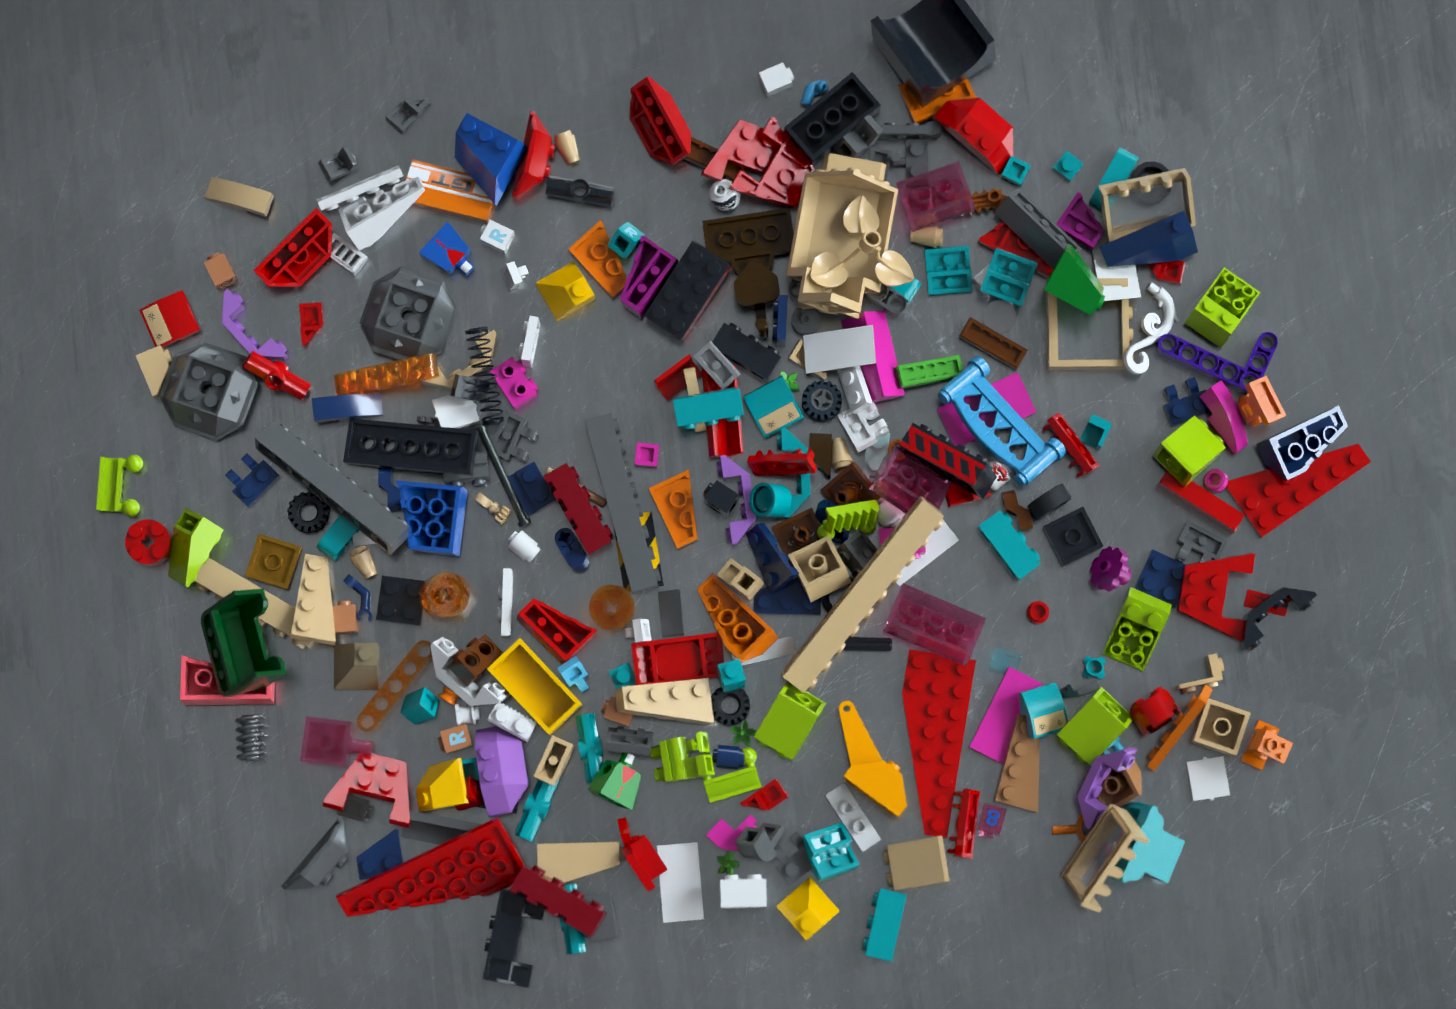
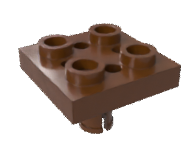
M852 462L820 490L828 500L833 501L837 506L860 502L857 499L861 500V502L875 499L878 501L882 497L855 462Z
M812 508L771 527L783 553H786L787 556L804 548L803 546L810 545L820 540L817 536V530L821 525Z

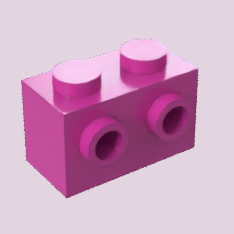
M511 357L495 367L490 373L497 375L494 380L499 384L498 386L513 409L517 411L538 397L535 392L538 390V387L532 378L528 380L524 375L526 369L521 361H515Z

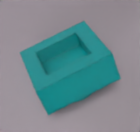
M1066 151L1052 169L1070 183L1084 163Z
M1011 156L1001 177L1021 186L1031 165Z
M629 662L609 671L616 689L636 684L635 674Z

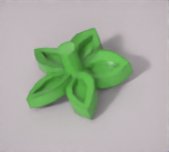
M780 370V376L783 375L790 389L799 390V386L794 382L797 378V373L787 376L785 372Z
M746 719L741 723L740 727H731V730L737 734L734 737L733 744L743 740L746 745L750 746L751 740L749 736L755 735L757 730L753 728L748 729Z
M728 851L725 856H717L718 862L722 864L717 873L722 874L726 872L727 875H733V868L738 867L740 864L734 860L733 851Z

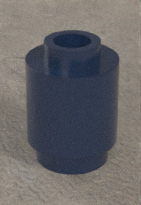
M718 745V749H713L712 760L714 763H717L716 767L738 769V767H744L745 755L743 750L739 749V746Z

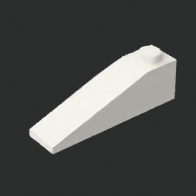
M420 177L398 183L392 190L387 192L383 190L376 191V196L371 198L360 197L338 209L346 233L359 251L370 247L379 240L425 191Z

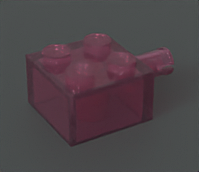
M306 716L300 762L348 768L351 753L372 755L373 741L353 739L354 723Z

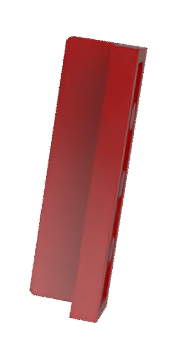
M703 368V392L722 390ZM737 378L725 389L738 387ZM727 418L718 419L717 424L706 426L709 457H720L722 455L731 457L743 453L741 419L727 422Z
M1167 470L1157 484V487L1230 534L1237 530L1238 525L1245 516V514L1193 481L1184 488Z

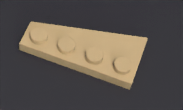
M305 554L290 638L335 646L336 638L328 558Z

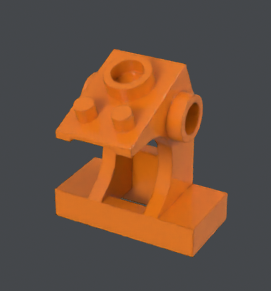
M1267 376L1245 385L1249 394L1239 398L1240 403L1237 406L1246 426L1251 424L1254 427L1262 422L1266 426L1286 416Z
M1258 720L1240 762L1260 771L1263 769L1267 757L1284 764L1293 743L1277 735L1279 728Z

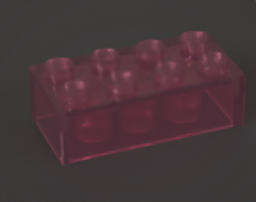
M903 583L883 632L966 666L986 618Z

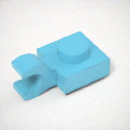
M576 656L557 668L569 687L576 684L581 693L589 688L583 679L588 673Z

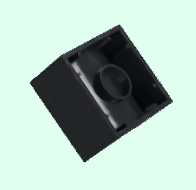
M921 0L914 7L897 17L881 20L877 16L871 20L874 43L922 108L995 61V40L965 0Z

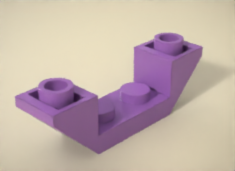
M226 289L223 298L222 324L249 354L251 351H254L268 360H287L288 356L285 352L288 349L280 340L275 342L270 338L257 349L259 344L251 335L248 338L242 332L245 328L237 319L232 321L245 309L241 304L244 300L236 291L231 293Z
M722 455L720 456L721 462H716L718 475L723 476V481L741 479L740 482H737L738 493L743 495L744 503L740 504L741 515L746 517V520L729 522V528H725L727 542L731 541L732 547L739 544L755 523L756 516L751 510L749 503L752 491L750 474L728 457Z
M1131 747L1095 757L1077 796L1085 826L1089 830L1093 829L1108 807L1095 799L1101 793L1103 780L1109 775L1111 768L1116 771L1130 768L1135 761L1136 748Z

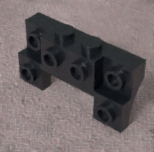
M500 890L496 915H491L489 929H493L491 938L486 939L484 951L488 952L483 979L529 988L533 965L518 963L515 960L524 917L542 920L544 907L532 904L524 898L525 895L519 892L515 894L509 890Z

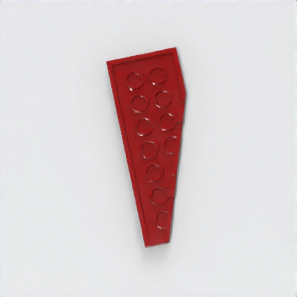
M909 649L902 698L924 835L942 836V838L947 839L976 660Z
M499 817L337 894L336 899L345 915L350 917L370 914L383 909L396 910L398 907L403 906L416 907L442 903L449 899L460 898L462 900L468 899L469 896H488L512 885L521 868L526 865Z

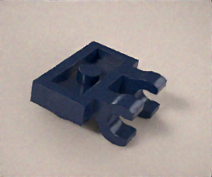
M1195 377L1185 381L1190 396L1179 399L1174 384L1164 388L1169 403L1163 405L1171 426L1190 420L1194 415L1198 417L1211 412L1199 397L1206 390L1199 391Z
M246 453L241 460L252 471L243 480L232 469L225 476L236 486L232 492L249 508L280 475L264 460L258 464Z

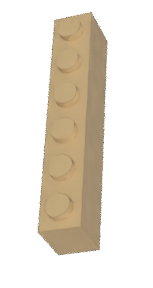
M208 558L205 564H202L195 580L196 588L205 593L208 590L216 594L214 598L219 601L232 591L262 589ZM264 590L268 599V608L263 615L258 617L259 624L264 627L267 623L274 627L272 632L282 638L285 635L290 637L295 608ZM293 638L291 643L303 649L305 646L311 648L314 642Z

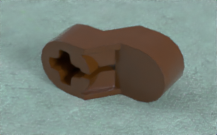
M1015 490L1001 492L1004 511L1016 517L1019 530L1033 529L1030 510L1018 505Z

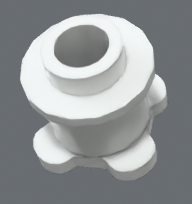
M455 704L457 726L467 723L476 725V720H480L479 706H460Z

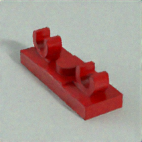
M1060 412L1047 420L1049 424L1043 427V432L1052 429L1054 435L1051 438H1060L1059 440L1064 445L1066 453L1071 454L1076 459L1069 466L1073 467L1078 464L1081 467V471L1076 474L1077 477L1085 473L1088 474L1100 466Z
M801 448L797 449L795 454H773L771 450H768L767 455H763L761 450H758L756 455L749 456L747 460L755 476L815 474L817 466L813 461L815 455L811 448H808L807 453L804 454Z
M963 788V792L956 791L954 795L961 796L962 801L960 804H953L954 808L960 809L956 820L957 837H949V840L956 842V847L948 849L947 852L955 854L957 857L972 859L980 791Z

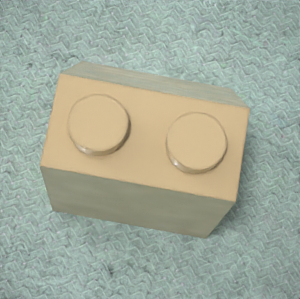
M942 836L887 845V850L883 851L884 863L889 864L890 873H886L888 887L893 886V891L950 881Z

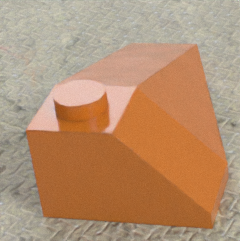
M713 573L697 588L725 647L737 659H740L741 663L764 654L779 639L773 629Z

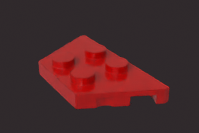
M1004 222L999 223L978 240V243L994 251L997 247L1037 262L1038 265L1035 272L1046 278H1049L1053 271Z

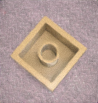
M829 536L788 555L792 567L796 568L800 573L797 577L810 602L851 583L847 569Z
M1209 698L1201 709L1190 743L1235 757L1237 756L1251 713Z

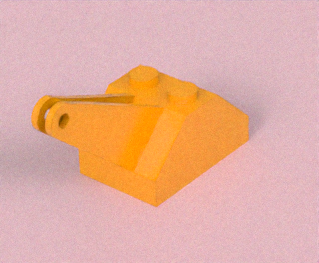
M843 701L839 705V715L850 768L842 779L897 819L907 806L903 778L899 772L900 767L890 760L888 763L882 760L854 704L851 701ZM848 706L850 711L845 712L843 708Z

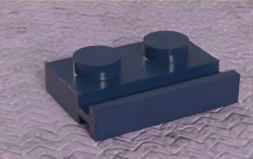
M535 462L508 476L528 517L556 502L553 493Z

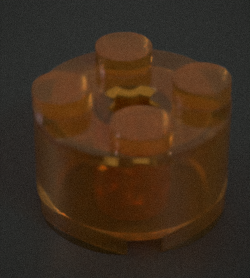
M442 572L431 576L424 582L419 590L420 602L423 609L433 618H450L462 613L466 609L470 597V589L463 577L451 572ZM443 592H447L448 596L445 597L446 599H443L442 597Z
M605 585L597 589L592 595L589 611L593 622L599 628L608 632H616L626 628L631 623L635 614V606L631 594L625 588L617 585ZM608 604H617V611L615 613L612 611L608 613Z

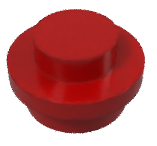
M1035 601L1028 606L1027 617L1033 623H1043L1049 617V608L1044 602Z

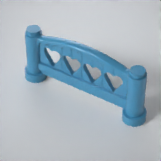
M975 356L968 362V366L940 389L938 398L944 404L952 403L959 417L974 438L990 454L1016 472L1014 480L1018 485H1027L1053 461H1059L1065 456L1066 449L1056 438H1050L1047 442H1044L984 378L990 373L989 365L983 358ZM980 395L978 410L972 411L970 405L966 404L963 398ZM995 412L993 427H987L985 421L980 420L979 413ZM1010 428L1008 444H1003L1000 441V437L995 436L994 430ZM1026 445L1024 459L1018 460L1015 454L1010 452L1009 446Z

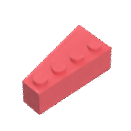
M181 656L180 700L184 705L274 704L275 682L263 688L235 696L223 697L219 693L211 663Z

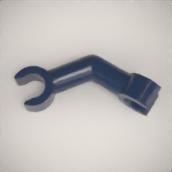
M348 574L343 581L361 595V605L357 613V619L360 621L361 613L367 612L370 622L372 619V614L369 611L370 592Z

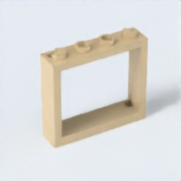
M1097 278L1102 285L1128 287V278ZM1046 291L1047 370H1128L1124 364V355L1129 349V342H1133V328H1129V320L1133 318V308L1129 306V299H1121L1122 360H1058L1057 297Z

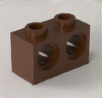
M486 634L480 639L473 638L466 645L467 649L465 651L460 649L452 656L454 661L448 668L466 687L483 675L487 668L503 654Z

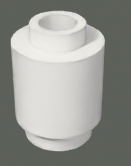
M522 530L520 533L515 531L507 540L510 543L508 548L523 561L527 560L529 563L541 550L537 546L538 543Z

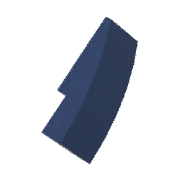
M381 393L311 398L314 421L316 423L383 416Z

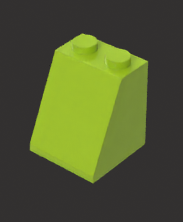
M1194 415L1159 445L1153 457L1185 488L1219 457L1226 447L1218 435L1212 434L1205 421L1198 419Z
M787 681L754 738L758 739L761 745L765 747L770 746L775 749L781 757L793 760L827 703L807 691L803 693Z
M1101 687L1057 735L1064 746L1071 747L1076 752V756L1081 762L1088 763L1091 766L1095 757H1099L1129 726L1133 718L1121 704Z

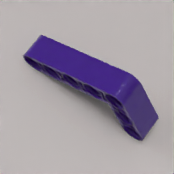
M1272 332L1262 333L1256 340L1244 368L1173 334L1162 335L1156 343V351L1164 358L1216 382L1222 380L1226 387L1247 395L1249 393L1243 385V379L1249 378L1255 381L1264 376L1278 345V338ZM1265 338L1269 339L1272 343V347L1268 349L1264 348L1261 344V340ZM1167 340L1171 342L1173 348L1171 350L1163 349L1162 341ZM1189 350L1193 358L1191 360L1184 359L1182 351ZM1252 359H1260L1263 364L1262 368H1255L1252 364ZM1202 360H1210L1213 363V368H1204ZM1223 369H1230L1233 372V378H1225L1222 373Z

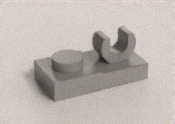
M711 341L693 356L722 389L728 387L741 375Z

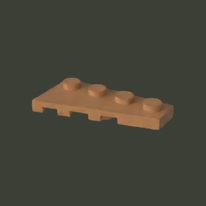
M1017 713L994 801L1038 813L1040 737L1036 739L1028 738L1027 717Z

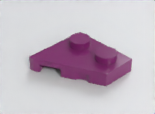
M1077 192L1056 223L1070 238L1092 251L1105 232L1101 223L1095 219V214L1091 208H1088L1080 192Z

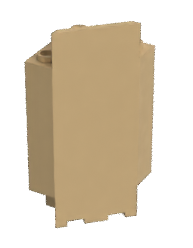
M825 153L822 170L815 169V172L805 173L786 275L801 282L797 308H815L819 312L834 315L842 313L850 316V318L859 319L864 293H880L881 282L877 279L874 272L875 266L879 263L876 260L875 251L872 253L860 251L843 267L848 272V278L842 285L835 288L819 286L811 280L810 272L812 263L819 254L823 252L834 253L839 257L841 263L858 248L862 237L859 236V233L851 234L846 231L843 225V214L848 205L860 195L865 196L868 203L879 216V227L876 231L881 236V242L878 245L881 248L879 251L880 258L888 250L898 189L890 186L889 182L884 181L886 164Z

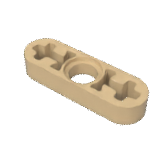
M695 368L683 369L688 396L700 394ZM705 422L696 423L695 433L706 431Z

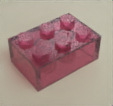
M959 161L896 183L912 232L975 210L973 199Z
M896 445L883 458L869 489L906 514L920 496L939 510L951 482Z

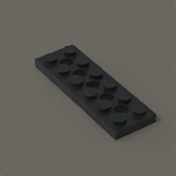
M350 418L343 462L354 465L473 476L479 431ZM372 437L374 443L371 448L366 449L364 441ZM393 439L395 446L392 450L387 451L385 443ZM414 441L416 448L413 452L408 453L406 445ZM436 443V452L429 455L427 453L428 446ZM457 445L458 453L453 457L449 456V448Z

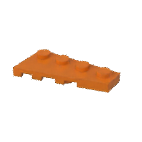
M1205 684L1197 696L1193 695L1186 705L1188 709L1184 714L1181 712L1173 722L1175 724L1172 730L1168 729L1162 736L1161 741L1163 743L1160 747L1155 746L1149 753L1150 761L1147 766L1153 771L1157 769L1205 706L1213 690Z

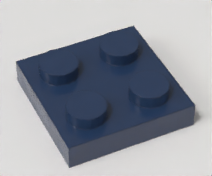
M779 295L778 301H774L773 318H777V323H773L772 340H776V347H785L788 295Z
M1152 549L1134 589L1172 604L1171 608L1175 609L1180 597L1184 565L1186 564Z

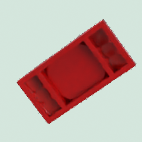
M719 632L631 643L636 685L704 678L709 680L717 679L718 664L724 663L722 640Z

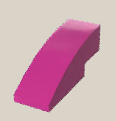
M1221 380L1199 397L1213 414L1208 418L1209 422L1232 452L1236 454L1248 445L1247 434L1238 406L1230 391Z

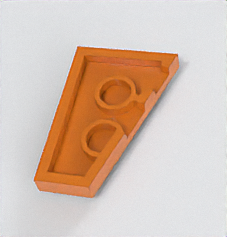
M967 78L922 108L905 84H898V89L914 123L918 124L932 119L947 100L976 98Z
M600 220L575 242L568 251L614 299L623 291L627 276L616 252L607 246L610 239Z
M688 469L648 488L677 550L698 540Z

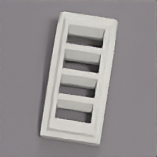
M333 232L332 244L335 240L339 243L332 250L330 258L353 276H356L369 260L368 257ZM343 245L345 249L337 257L335 254ZM350 250L352 253L344 262L342 259ZM355 256L359 257L351 267L349 263Z

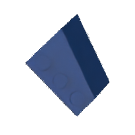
M466 113L456 131L454 158L497 206L529 147L516 138Z
M396 480L397 488L401 491L400 503L404 519L409 527L407 538L409 549L438 555L460 556L468 490L461 486Z

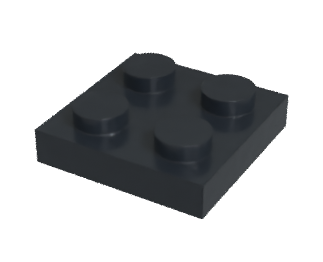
M1084 507L1043 526L1063 567L1103 547Z
M382 575L376 620L421 626L427 581Z

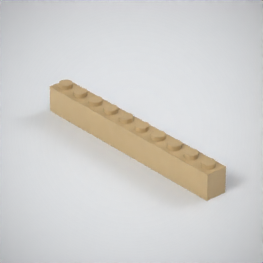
M921 496L918 498L782 670L783 678L803 693L807 689L811 690L818 681L816 677L821 671L825 672L832 663L830 660L835 653L837 655L841 653L846 645L844 642L849 636L853 637L856 634L863 618L866 620L871 615L873 605L877 601L883 600L888 592L886 589L891 583L895 584L898 581L905 565L908 567L913 562L915 552L919 548L925 547L930 539L928 537L930 533L940 528L944 521L942 520L944 515L941 511Z

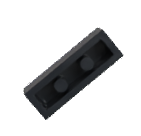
M723 323L712 343L728 360L767 383L781 361L780 352L771 346L766 348L759 344L760 340L751 334L749 336L741 333L742 329L737 325Z

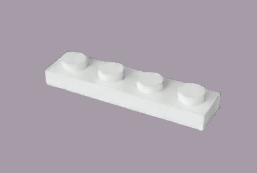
M398 165L318 198L317 202L321 210L331 211L339 207L338 203L346 200L349 203L357 200L359 194L364 192L371 194L380 190L379 186L387 183L390 186L400 181L399 178L403 177V174Z

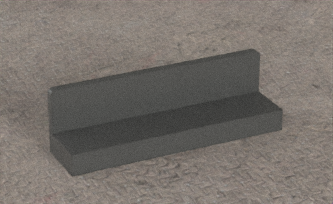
M1019 188L1012 192L995 211V214L1052 269H1054L1067 244L1072 245L1077 253L1082 250Z
M409 810L410 826L409 828H402L401 837L441 845L482 824Z

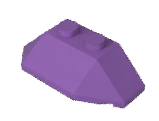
M498 726L476 730L475 751L480 786L488 817L511 813L528 786L522 741Z

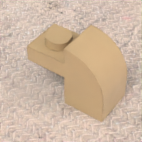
M732 558L727 561L717 574L718 578L748 601L764 585L762 579L745 566L742 567Z

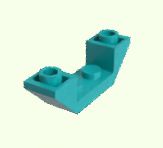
M781 428V434L777 435V448H781L782 453H796L797 449L800 448L803 454L807 453L808 448L786 428ZM800 474V478H796L797 492H801V494L791 495V508L784 516V520L791 518L810 498V474Z

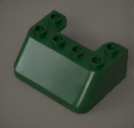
M264 589L232 591L205 610L201 615V626L219 693L223 697L235 696L269 686L287 674L282 658L280 656L268 658V651L264 644L262 629L258 621V617L263 615L268 608V599Z

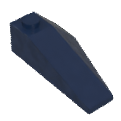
M1185 211L1175 213L1099 246L1107 267L1173 262L1198 253L1194 232Z
M1337 406L1256 443L1264 463L1282 479L1287 481L1304 473L1310 467L1309 465L1322 454L1329 444L1335 441L1348 425L1340 407Z

